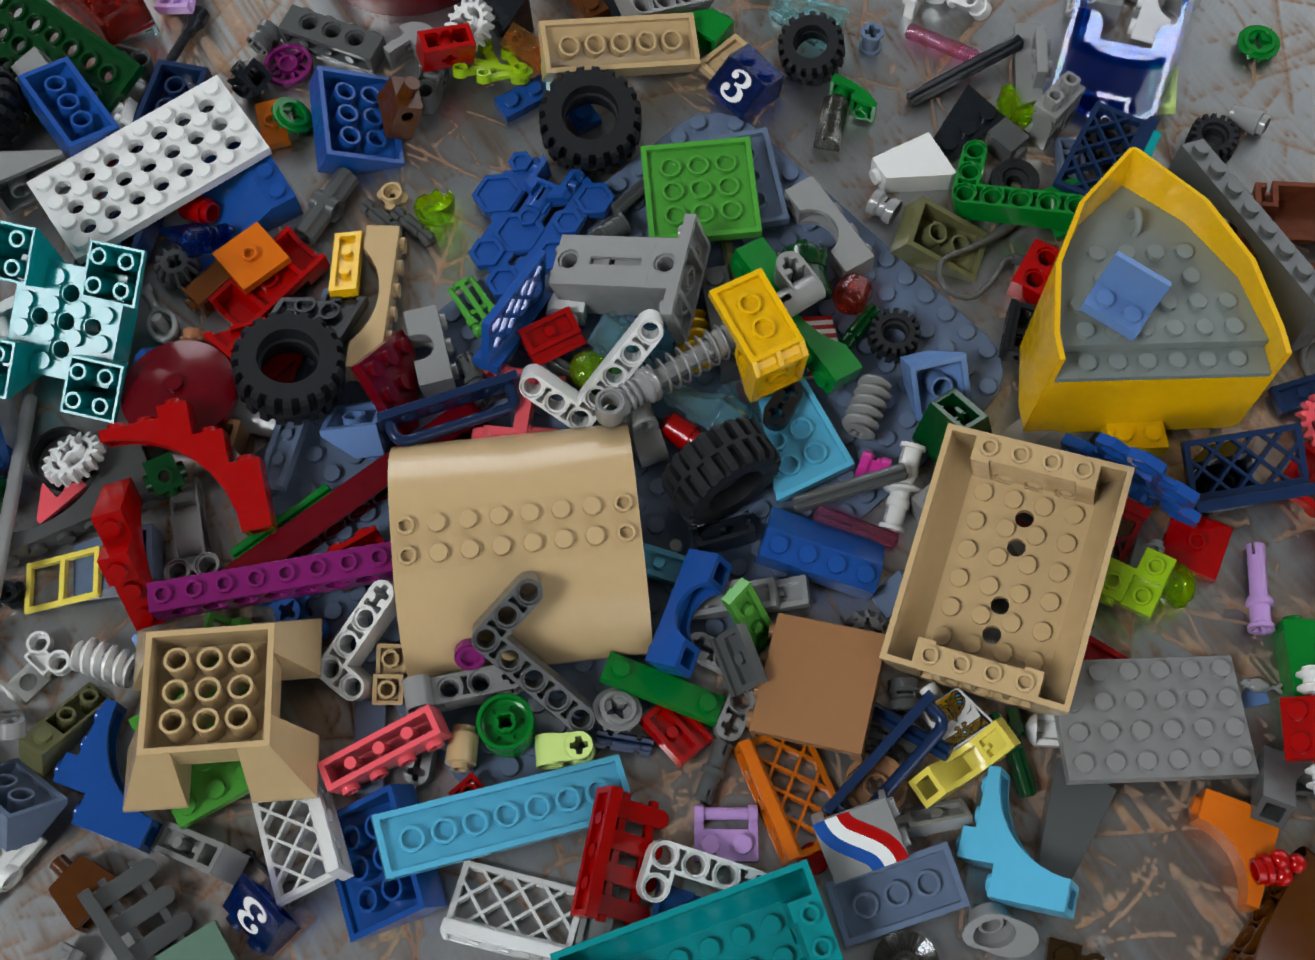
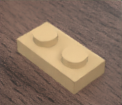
M735 33L700 60L701 64L697 69L714 84H717L753 55V48Z

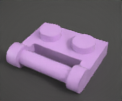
M694 804V849L737 863H758V804H748V807H704V804ZM704 820H748V829H704ZM694 856V862L700 863L699 859Z

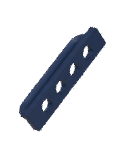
M513 370L378 412L377 423L380 431L386 429L391 441L396 445L412 446L513 413L519 406L520 397L517 388L520 377L517 370ZM503 392L507 393L508 402L503 405L408 435H403L399 432L398 425Z
M930 690L924 693L821 808L826 815L829 816L831 813L837 814L848 810L841 802L924 710L935 720V727L878 790L884 788L885 794L889 798L944 737L948 730V718L942 708L933 701L936 696ZM878 791L869 799L868 802L879 798Z

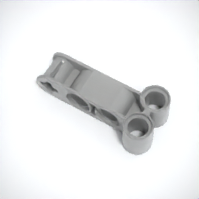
M195 477L191 482H186V485L181 487L182 493L168 498L176 558L169 561L164 568L163 574L166 580L177 578L182 572H186L185 576L206 573V570L212 565H216L212 572L220 571L225 567L220 558L211 551L204 491L198 477Z
M495 665L431 678L427 674H418L402 680L407 715L427 704L437 707L441 712L483 704L490 697L497 694L511 693L519 695L523 691L516 683L510 684L509 680H507V675ZM477 681H484L489 687L484 691H477L472 685ZM447 687H454L458 690L454 697L448 698L442 695V691Z

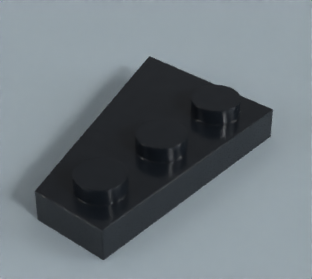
M968 84L933 139L952 164L961 157L962 149L968 141H982L986 137L987 132L1003 120L1005 116Z

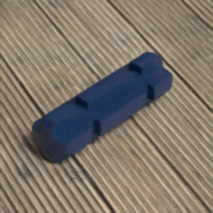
M596 729L593 734V746L596 748L605 749L606 746H609V750L633 754L634 751H638L639 755L650 756L654 747V740L651 737L641 736V739H638L637 735L621 732L616 735L614 731H612V734H608V730L604 731L602 729Z

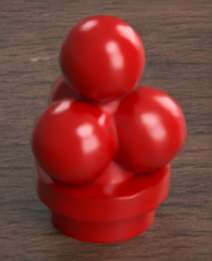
M1275 849L1269 855L1266 852L1258 853L1255 858L1249 859V870L1253 881L1257 885L1264 884L1266 887L1275 884L1286 887L1293 882V873L1300 874L1307 868V860L1304 856L1298 853L1289 855L1282 849Z

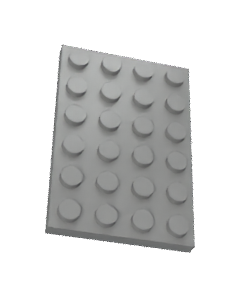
M1231 655L1083 660L1069 713L1061 716L1054 715L1066 785L1256 778L1259 775Z

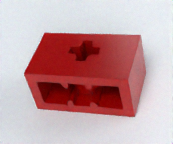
M469 22L417 31L416 53L423 73L452 68L456 63L474 64L476 42Z

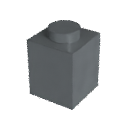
M1005 117L987 132L984 143L987 145V151L999 162L1013 158L1022 159L1028 151L1026 147L1030 136Z

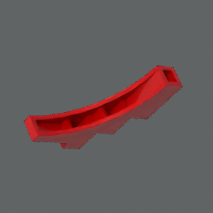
M172 398L164 401V405L156 406L158 418H155V416H144L138 418L136 423L127 425L125 422L111 423L107 425L108 429L98 431L100 443L109 448L127 445L155 446L178 452L196 461L209 471L225 490L236 510L242 533L251 536L278 530L265 461L259 456L255 457V454L240 455L237 457V461H234L229 433L218 426L201 428V433H198L193 406L186 400Z

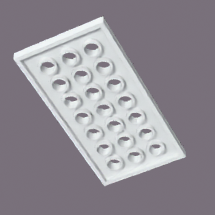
M215 75L26 183L77 262L82 265L87 259L90 239L118 244L271 155L272 151L220 78ZM206 106H214L210 112H202ZM184 119H191L185 126L178 125ZM219 124H227L224 130H215ZM161 132L167 133L163 139H155L157 134ZM197 137L204 138L199 144H191ZM233 142L241 143L236 149H228V146ZM143 146L140 152L131 153L134 147ZM172 151H180L178 156L168 158L169 153ZM209 156H217L216 160L211 163L204 162ZM119 159L117 165L113 167L107 166L111 160ZM150 164L156 165L154 170L144 172L146 166ZM186 169L193 170L192 174L187 177L180 176ZM89 173H95V176L91 180H83L85 175ZM132 178L128 185H120L123 179ZM169 183L165 190H157L160 184ZM71 187L68 193L59 194L62 188ZM108 192L105 198L100 200L96 199V196L99 193ZM145 197L141 204H132L136 198ZM76 206H84L79 213H71ZM113 211H121L118 217L114 219L108 218ZM96 225L94 231L84 233L87 226Z

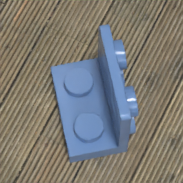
M1117 251L1079 310L1127 339L1134 341L1152 311L1172 286V282L1135 261L1133 258Z

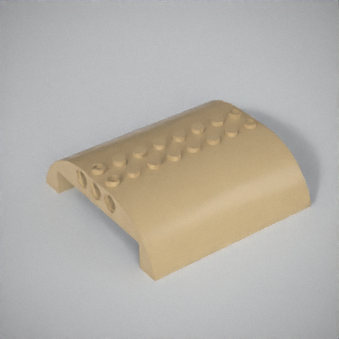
M620 423L614 427L599 425L391 447L388 459V506L393 581L400 642L408 677L427 674L431 678L466 671L455 663L454 650L456 645L461 640L472 638V627L477 619L520 573L526 571L534 572L541 578L543 597L511 634L547 665L608 659L610 652L624 657L647 655L648 648L653 641L637 485L628 423ZM525 583L520 587V591L526 595L533 594L537 589L533 583ZM505 606L498 613L504 618H509L516 611L510 606ZM482 630L477 636L483 641H488L494 637V633L490 630ZM507 650L501 656L503 659L511 661L517 658L518 653L514 650ZM486 659L485 663L481 667L491 666L493 664Z

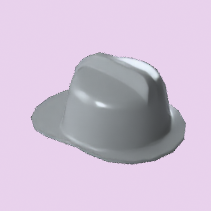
M986 902L980 905L972 903L968 908V924L962 932L963 941L968 946L1005 958H1020L1029 955L1037 948L1039 936L1035 928L1025 921L1014 918L1003 904L998 902Z

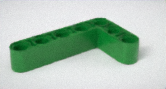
M971 140L964 145L952 189L954 214L967 220L1068 231L1078 204L1084 195L984 184L988 168L986 143L981 140Z

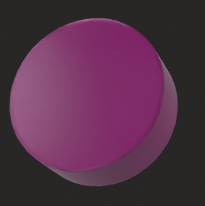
M471 638L461 640L454 650L455 663L464 670H476L485 663L486 658L473 647Z

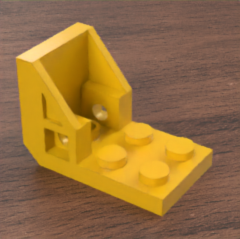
M762 268L709 290V299L736 343L734 356L745 394L750 403L802 380L809 356L805 340Z

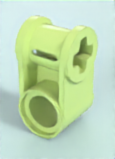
M584 731L541 733L534 737L536 768L540 770H554L592 761L596 755V748L593 746L592 738ZM579 743H584L585 748H583L582 754H577L575 749L579 747Z

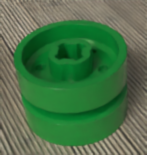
M511 693L494 695L486 700L478 711L476 718L477 731L484 745L492 754L501 758H515L526 753L534 744V737L537 735V722L529 704L520 696ZM504 724H505V725H511V724H512L511 727H502Z

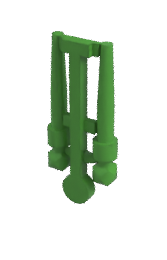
M470 276L455 282L452 288H448L447 291L466 319V324L470 330H473L476 338L482 337V321L487 316L483 310L487 309L489 313L495 304L492 303L474 277ZM470 283L473 285L483 304H478L466 285ZM461 289L474 309L469 312L455 291ZM478 314L482 321L479 323L474 315Z

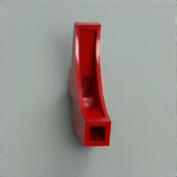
M132 477L102 486L90 519L103 543L97 563L109 587H115L136 631L164 623L166 620L159 621L149 613L146 583L153 582L143 541L141 521L143 501Z

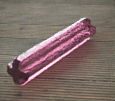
M913 23L909 24L905 32L907 39L964 62L980 54V51L976 48Z
M819 505L815 510L814 520L870 539L888 548H895L899 541V534L823 505Z

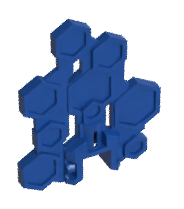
M527 151L514 152L508 160L511 170H505L499 175L484 176L473 192L472 197L485 218H490L492 222L468 253L478 270H488L489 277L485 283L495 300L501 298L538 248L546 251L545 275H548L553 268L555 250L560 244L562 234L578 235L587 219L606 218L611 210V204L616 200L605 182L592 183L589 177L585 176L580 169H570L560 185L548 181L552 174L546 157L542 155L531 158ZM527 193L529 196L519 211L514 212ZM565 206L563 210L556 211L546 227H544L542 223L552 208ZM514 256H523L518 259L515 265L509 266Z
M1101 432L1095 440L1096 446L1067 433L1060 442L1064 451L1135 467L1128 492L1129 498L1146 507L1155 504L1159 506L1161 511L1176 521L1196 528L1201 521L1202 514L1194 510L1200 500V494L1183 482L1165 474L1167 464L1152 454L1135 447L1131 448L1119 439Z

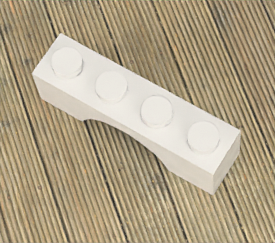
M1138 0L1136 8L1141 10L1137 19L1132 18L1127 34L1132 35L1130 42L1161 50L1171 20L1161 11L1158 0Z

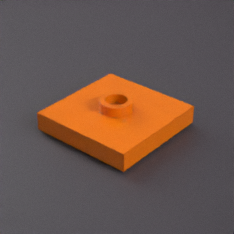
M255 222L212 253L217 262L246 295L291 263L289 256L258 222Z

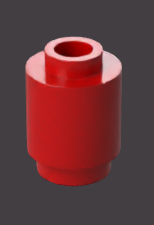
M200 195L178 208V213L184 219L207 225L217 221L220 208L213 199Z
M677 412L672 416L668 414L660 424L663 438L681 450L684 445L697 438V435L702 433L700 426Z

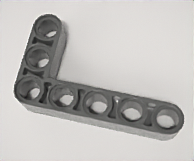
M522 572L474 623L472 627V645L481 655L571 730L587 732L595 723V715L590 700L511 634L543 597L541 578L534 572ZM525 583H533L537 589L533 594L526 595L520 591V587ZM505 606H510L516 611L509 618L500 616L498 612ZM482 630H490L494 633V637L488 641L479 639L477 635ZM507 650H514L518 653L517 658L511 661L503 659L501 655ZM531 670H537L542 674L537 680H529L525 677L526 673ZM554 690H561L565 693L558 700L549 697V694ZM580 709L588 712L587 716L582 719H576L572 716L575 711Z

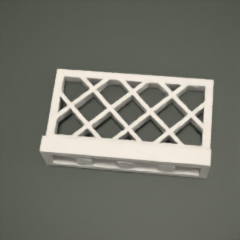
M320 771L318 798L294 800L287 816L277 813L282 801L272 802L269 810L263 808L262 803L252 802L276 905L280 907L336 879L345 881L354 876L332 793L327 791ZM302 803L309 807V813L304 823L294 820ZM274 817L284 820L276 838L270 836L269 827ZM291 824L302 827L293 845L284 841ZM309 831L314 832L317 838L311 852L301 848ZM281 845L291 848L283 866L277 864L275 858ZM299 852L309 856L301 873L290 870ZM316 859L323 861L326 873L315 879L309 878L308 876ZM288 873L299 877L293 890L284 894L283 884Z
M470 860L464 861L447 916L443 918L440 927L442 938L522 960H551V953L574 944L580 918L570 916L571 911L563 914L556 900L566 894L574 896L576 887ZM469 870L483 873L487 882L471 891L466 883ZM489 875L496 876V877L491 880V878L489 877ZM504 879L512 880L518 890L502 899L494 885ZM520 883H524V884H527V885H525L524 887H521ZM491 887L498 901L481 910L474 896ZM534 887L544 888L549 898L532 906L525 893ZM465 888L467 894L461 896L463 889ZM550 890L556 891L558 893L552 895ZM521 895L529 909L512 918L505 904ZM471 899L478 913L467 919L456 917L458 905ZM552 903L560 917L543 926L536 912ZM502 907L509 921L499 927L489 925L485 915ZM533 915L540 929L530 935L522 934L516 923ZM573 917L572 924L570 926L567 920ZM480 918L483 921V923L475 922ZM564 923L569 932L566 945L552 941L547 931ZM512 926L514 931L507 930V928ZM543 934L546 939L538 938V936Z

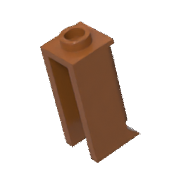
M216 260L187 285L186 289L180 288L186 297L184 303L194 313L199 311L207 318L215 311L208 298L229 280L231 276Z

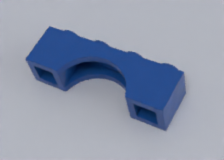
M695 549L688 550L645 658V661L657 670L690 679L701 651L693 643L690 636L692 617L698 607L707 599L723 594L733 566L719 553Z

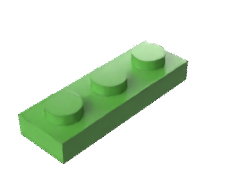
M741 577L721 600L735 625L746 623L759 655L771 642V640H768V631L772 621L752 584Z

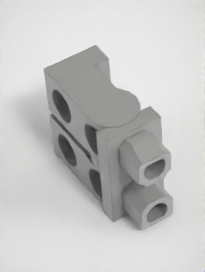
M1071 71L1063 74L1034 104L1033 121L1024 129V132L1030 136L1029 141L1043 151L1074 119L1081 96L1085 93L1086 88L1080 84L1081 78Z

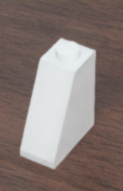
M929 132L873 157L869 170L872 183L878 185L886 193L949 190L953 188L957 173Z

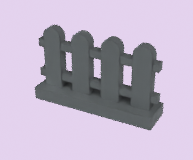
M135 858L127 862L130 867L128 870L108 883L105 878H102L97 882L100 888L93 893L88 887L76 896L118 960H156L154 955L156 952L175 939L179 942L185 938L184 933L192 927L193 920L188 913L184 912L172 917L166 906L175 898L174 889L164 885L155 890L148 880L156 874L157 863L150 858L143 859L137 863ZM141 885L147 896L125 910L118 899ZM109 905L113 907L118 915L112 920H109L103 911ZM159 912L165 923L145 937H142L136 926ZM128 932L135 941L129 948H127L121 938Z

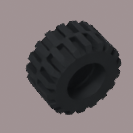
M810 11V15H804V12L798 13L799 18H790L789 26L784 24L781 29L782 34H779L778 52L782 68L784 67L785 73L788 76L792 75V80L797 83L800 79L802 84L807 86L809 81L813 82L814 86L819 85V81L822 79L826 83L830 81L829 75L838 74V67L842 68L844 63L845 43L842 29L839 24L836 25V20L832 16L827 19V15L824 12H821L820 15H816L815 11ZM809 39H818L827 45L825 51L815 58H805L796 52L798 47Z

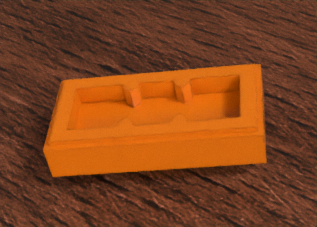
M277 99L254 104L261 136L271 150L292 146L287 129L284 127L278 128V122L272 120L273 113L270 110Z

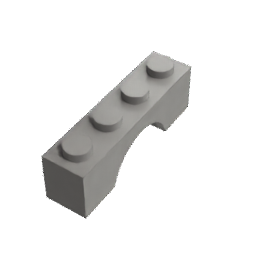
M813 175L784 191L787 210L798 225H819L828 230L834 237L836 245L830 252L829 266L844 286L872 271L875 257L872 247L868 243H864L859 237L856 226L846 220L840 205L836 202L833 203L828 196L826 187L822 183H818Z

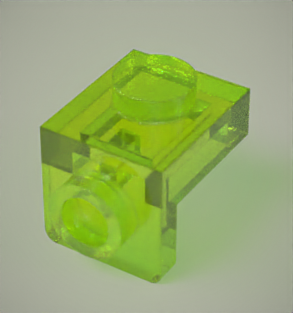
M1011 83L1001 87L996 105L997 109L1015 125H1026L1032 121V115L1035 112L1033 106L1037 101L1022 104Z

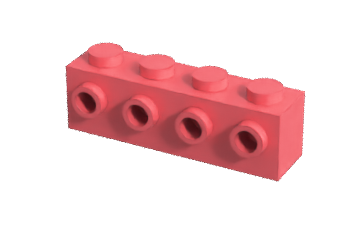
M427 704L317 762V767L327 791L347 797L360 791V785L370 780L371 782H376L389 775L388 770L398 765L399 767H405L417 760L416 756L427 750L430 753L442 748L445 745L444 741L451 738L452 735L441 710Z

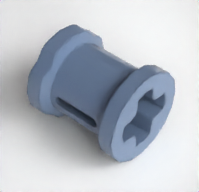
M867 22L861 28L860 35L862 39L859 42V51L866 57H874L880 54L882 50L880 40L884 37V28L877 22Z

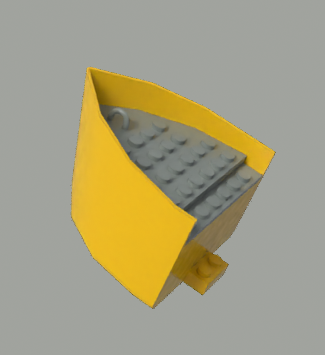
M1130 147L1078 204L1020 345L1018 406L1024 432H1101L1119 439L1131 448L1135 447L1153 456H1163L1169 448L1165 430L1229 428L1239 424L1291 356L1292 350L1285 326L1252 253L1208 198L1137 147ZM1117 251L1133 258L1135 261L1172 282V286L1152 311L1134 341L1127 339L1079 310Z

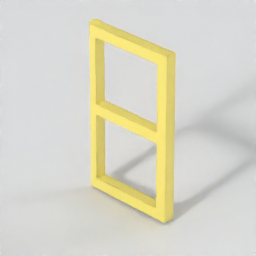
M95 546L28 563L24 614L28 615L101 597L102 571L97 563V559L102 546ZM94 555L93 592L67 598L69 561ZM60 564L58 600L33 606L35 570Z

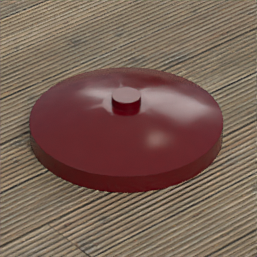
M174 341L152 349L132 366L124 380L121 408L125 419L129 424L136 423L138 418L144 416H155V418H158L156 406L164 405V401L168 399L182 398L193 406L198 433H201V428L207 426L222 428L233 415L239 399L230 361L217 348L199 341Z

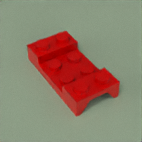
M287 225L273 240L289 256L290 264L247 295L230 278L208 298V301L212 308L231 325L248 323L253 319L264 316L267 318L268 313H271L280 298L291 297L306 282L312 285L330 268L327 257L323 253H315Z

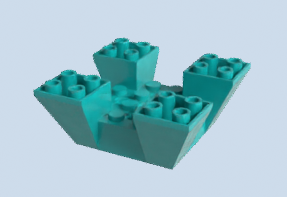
M0 220V280L17 283L8 337L0 336L1 399H10L41 375L65 379L59 412L109 423L117 422L143 286L147 251L90 239L86 265L80 266L66 263L39 228ZM99 324L101 325V330H100V332H99V330H98Z

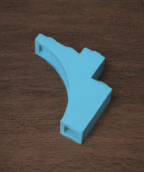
M989 765L988 773L983 776L981 791L983 793L981 805H978L975 810L974 820L976 827L963 825L962 834L958 835L955 844L957 857L967 865L992 869V873L987 875L985 883L987 897L992 901L1005 906L1073 920L1080 887L1071 879L1061 877L1040 866L1023 847L1013 826L1010 814L1009 786L1011 776L1002 767Z

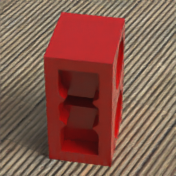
M1035 238L1013 276L1006 294L1024 303L1037 306L1060 249ZM1040 262L1047 263L1049 266L1043 265ZM1028 283L1035 284L1037 287H1032Z

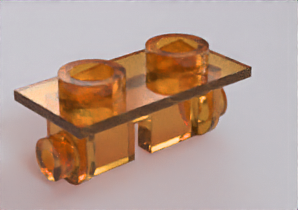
M513 22L499 44L541 71L539 38Z

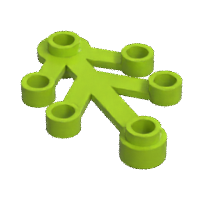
M484 40L485 47L478 46V53L483 55L485 60L475 57L474 64L456 63L452 68H448L453 70V77L457 79L476 75V82L479 84H489L494 81L510 79V82L514 85H526L533 76V69L517 59L516 47L512 45L501 47V59L507 61L509 65L502 64L494 54L493 42L490 40Z

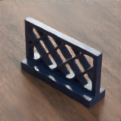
M1096 101L1052 187L1066 193L1085 196L1090 191L1089 187L1095 185L1104 176L1099 166L1109 163L1113 166L1124 154L1114 155L1110 146L1122 143L1126 151L1130 147H1137L1144 152L1153 131L1157 129L1160 119L1149 116L1146 121ZM1100 112L1108 115L1111 121L1099 124L1096 114ZM1130 124L1138 129L1136 132L1125 135L1121 125ZM1114 127L1119 137L1107 140L1103 130ZM1096 132L1100 142L1088 144L1085 135ZM1104 148L1108 157L1096 160L1092 151ZM1086 152L1090 162L1078 165L1074 156ZM1093 168L1098 178L1085 181L1081 171ZM1075 173L1079 183L1069 184L1062 181V178L1065 175Z
M1301 423L1180 442L1186 485L1197 492L1195 481L1201 473L1213 481L1207 492L1199 493L1200 500L1194 508L1199 513L1315 495V482H1310ZM1292 430L1294 443L1287 451L1276 441L1283 432ZM1275 433V434L1272 436V438H1270V437H1268V436L1266 435V434ZM1254 436H1259L1267 442L1259 456L1247 448V445ZM1245 438L1242 443L1237 439ZM1228 440L1238 447L1230 460L1217 452L1223 442ZM1209 443H1215V445L1213 446V448L1210 447L1208 444H1209ZM1200 445L1209 452L1200 465L1192 460L1190 446ZM1272 447L1285 455L1276 468L1264 460ZM1243 451L1255 459L1247 472H1244L1234 464ZM1213 456L1226 464L1218 477H1215L1205 469ZM1289 459L1298 466V478L1289 479L1281 473ZM1260 464L1272 472L1267 481L1261 484L1251 477ZM1230 469H1233L1243 477L1236 488H1230L1222 482ZM1277 476H1278L1280 479H1282V480H1279V481H1274ZM1247 481H1249L1250 483L1253 484V485L1245 486V484L1247 483ZM1218 485L1223 488V490L1215 491Z

